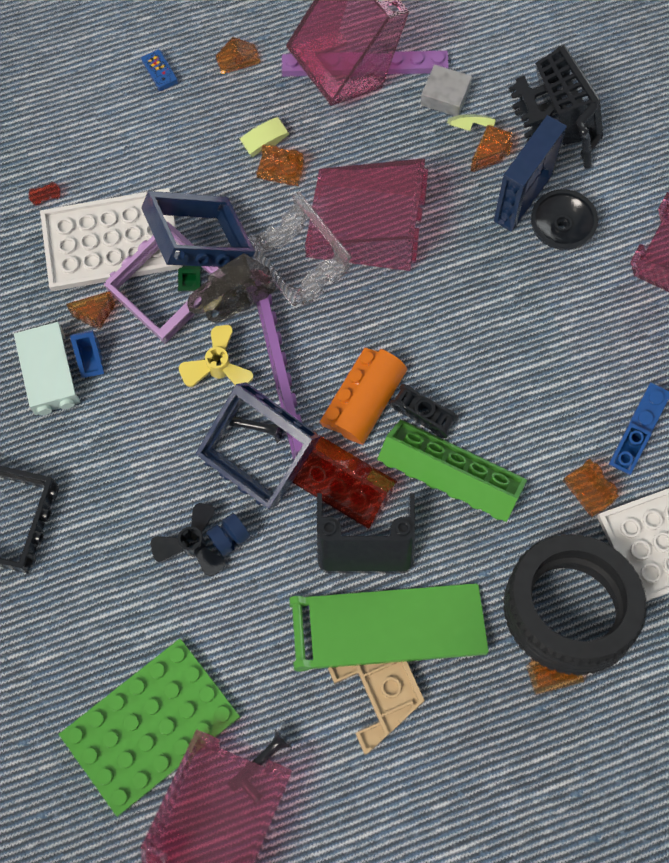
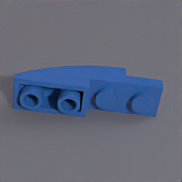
M650 382L608 465L631 475L669 400V391Z

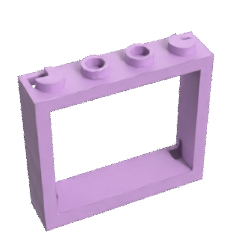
M167 221L169 229L178 245H193ZM152 236L148 241L144 240L138 246V251L133 256L125 258L120 269L109 274L110 277L104 285L121 304L166 344L227 283V277L218 267L202 266L212 277L159 328L118 290L159 249L154 236Z

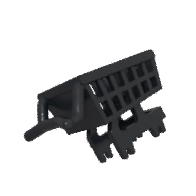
M561 45L535 63L539 87L530 88L525 76L515 79L516 84L509 87V93H512V99L519 98L520 101L513 104L512 108L515 110L516 116L523 115L521 121L524 122V128H532V130L524 134L526 139L532 137L547 115L565 124L567 128L562 144L582 142L580 156L583 160L584 168L589 169L592 167L591 151L603 138L600 98L567 47ZM574 79L578 81L575 84H573L572 80ZM562 86L563 89L558 91L557 87ZM582 87L584 91L578 92L577 89ZM542 95L545 103L537 105L535 99ZM567 95V98L562 99L561 96ZM587 96L589 100L583 101L582 97Z

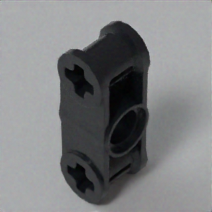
M401 384L399 387L400 392L389 403L391 408L431 430L437 436L447 438L451 426L459 420L457 414L420 394L411 386ZM426 408L430 413L423 415L418 409Z

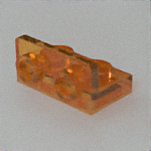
M262 145V157L256 173L257 178L298 187L305 166L304 154L297 150L281 149L274 145Z
M591 459L585 461L581 467L563 479L564 483L591 518L615 503L619 497L616 486L606 480L601 467L597 463H593Z
M534 660L526 666L535 695L584 682L582 675L559 673L540 665L539 662Z

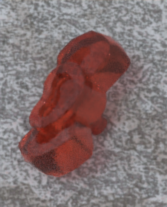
M50 182L43 187L31 188L28 192L29 200L32 204L38 206L42 200H48L50 197L59 199L61 188L55 182Z

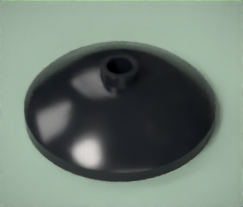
M558 189L544 194L537 200L531 213V226L535 235L544 244L559 250H573L582 247L592 239L598 226V214L596 208L586 196L573 190Z

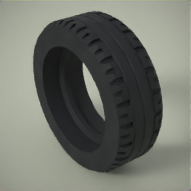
M575 534L555 535L532 545L519 558L504 592V616L507 620V627L515 642L535 662H539L540 665L550 670L568 675L571 673L574 675L594 674L616 664L639 637L647 615L645 589L632 564L612 546L589 536ZM561 568L574 569L590 575L601 583L609 593L616 612V618L610 631L598 640L577 641L561 636L550 629L539 617L532 601L534 585L543 573Z

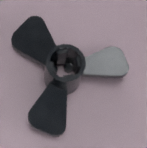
M204 503L196 504L192 510L191 526L183 528L178 538L153 537L150 542L153 558L157 562L162 563L184 551L186 555L197 558L206 576L212 577L222 571L226 566L225 560L206 548V542L202 535V532L215 514L214 507ZM191 537L193 541H196L198 538L199 542H196L193 547L188 548L189 542L186 540Z

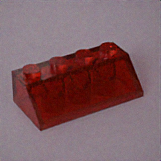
M321 436L292 483L317 497V493H322L323 502L370 529L389 500L398 481Z

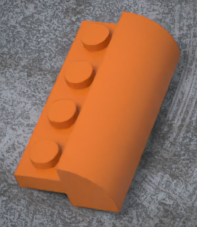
M364 347L321 418L320 424L325 428L341 433L348 440L363 445L408 370L405 364L396 356L383 349L377 352Z

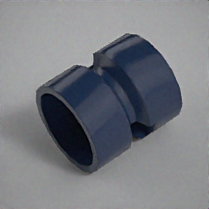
M231 513L224 518L221 526L216 524L206 531L207 536L223 557L235 550V544L242 545L251 538L249 532L235 513Z

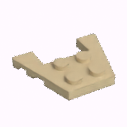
M407 661L328 668L334 684L359 674L379 720V723L355 733L364 755L370 753L424 702Z

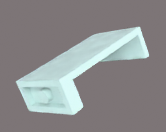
M59 322L14 333L28 402L34 414L47 415L53 410L60 408L69 409L75 404L80 403V399L75 393L63 339H65L64 331Z

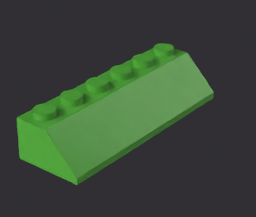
M401 419L386 436L377 458L385 466L396 468L404 472L406 476L426 483L430 488L439 489L447 493L449 497L460 499L468 503L470 507L480 509L489 513L494 519L507 522L527 479Z

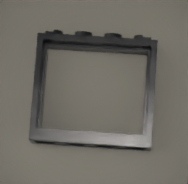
M0 466V478L44 488L20 561L16 562L0 558V567L28 574L30 568L35 565V552L37 546L43 541V528L45 522H48L51 517L50 507L52 501L57 498L59 487L52 477Z

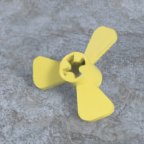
M230 325L216 326L211 330L213 348L206 352L205 360L182 362L179 365V372L186 386L194 387L209 373L212 377L219 379L227 376L234 385L244 382L249 384L254 377L251 371L229 362L228 354L225 350L233 333ZM220 360L222 364L217 366L216 362Z

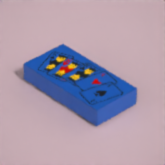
M160 49L141 57L143 65L159 92L178 84L176 76Z

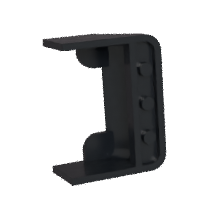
M317 493V561L319 568L323 572L403 574L412 569L415 550V493H410L408 517H399L392 522L390 536H341L340 522L333 517H323L322 493Z

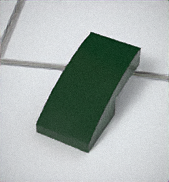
M182 265L178 269V292H197L201 288L202 266Z

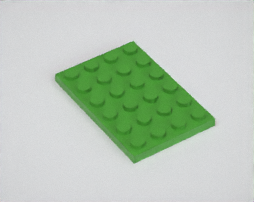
M178 639L60 732L59 736L114 814L120 817L241 717L184 642Z

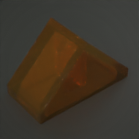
M232 37L215 55L221 74L261 63L255 44L236 37Z
M110 291L66 303L72 317L100 330L116 305Z

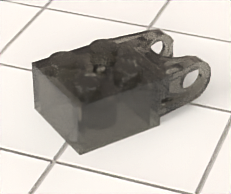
M243 253L208 275V281L189 296L187 306L190 312L194 314L206 313L209 321L219 323L242 311L248 310L256 302L266 299L271 293L276 291L269 268ZM201 297L202 303L195 309L194 302L197 298ZM212 311H219L218 316L213 318Z

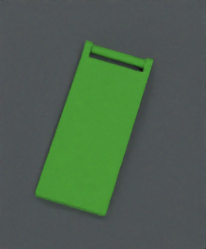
M478 584L312 597L293 596L289 598V605L293 613L296 658L293 662L294 671L302 672L319 668L487 655L489 652ZM309 606L313 660H306L302 615V607Z

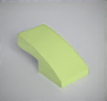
M468 114L448 118L447 123L451 126L470 131L473 123L493 128L496 120L484 115Z
M276 117L252 129L242 136L240 140L249 154L254 157L269 144L272 147L277 145L289 135V132L281 120Z

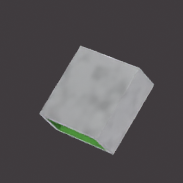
M434 65L421 94V106L453 116H459L471 87L472 76Z

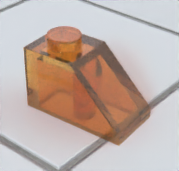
M487 125L473 156L470 171L476 172L501 163L505 154L509 155L513 147V143L510 142L512 133Z

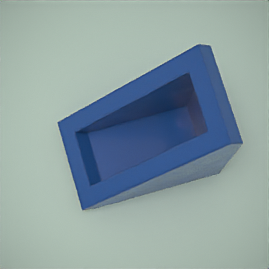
M94 331L70 335L81 378L104 374L100 343Z

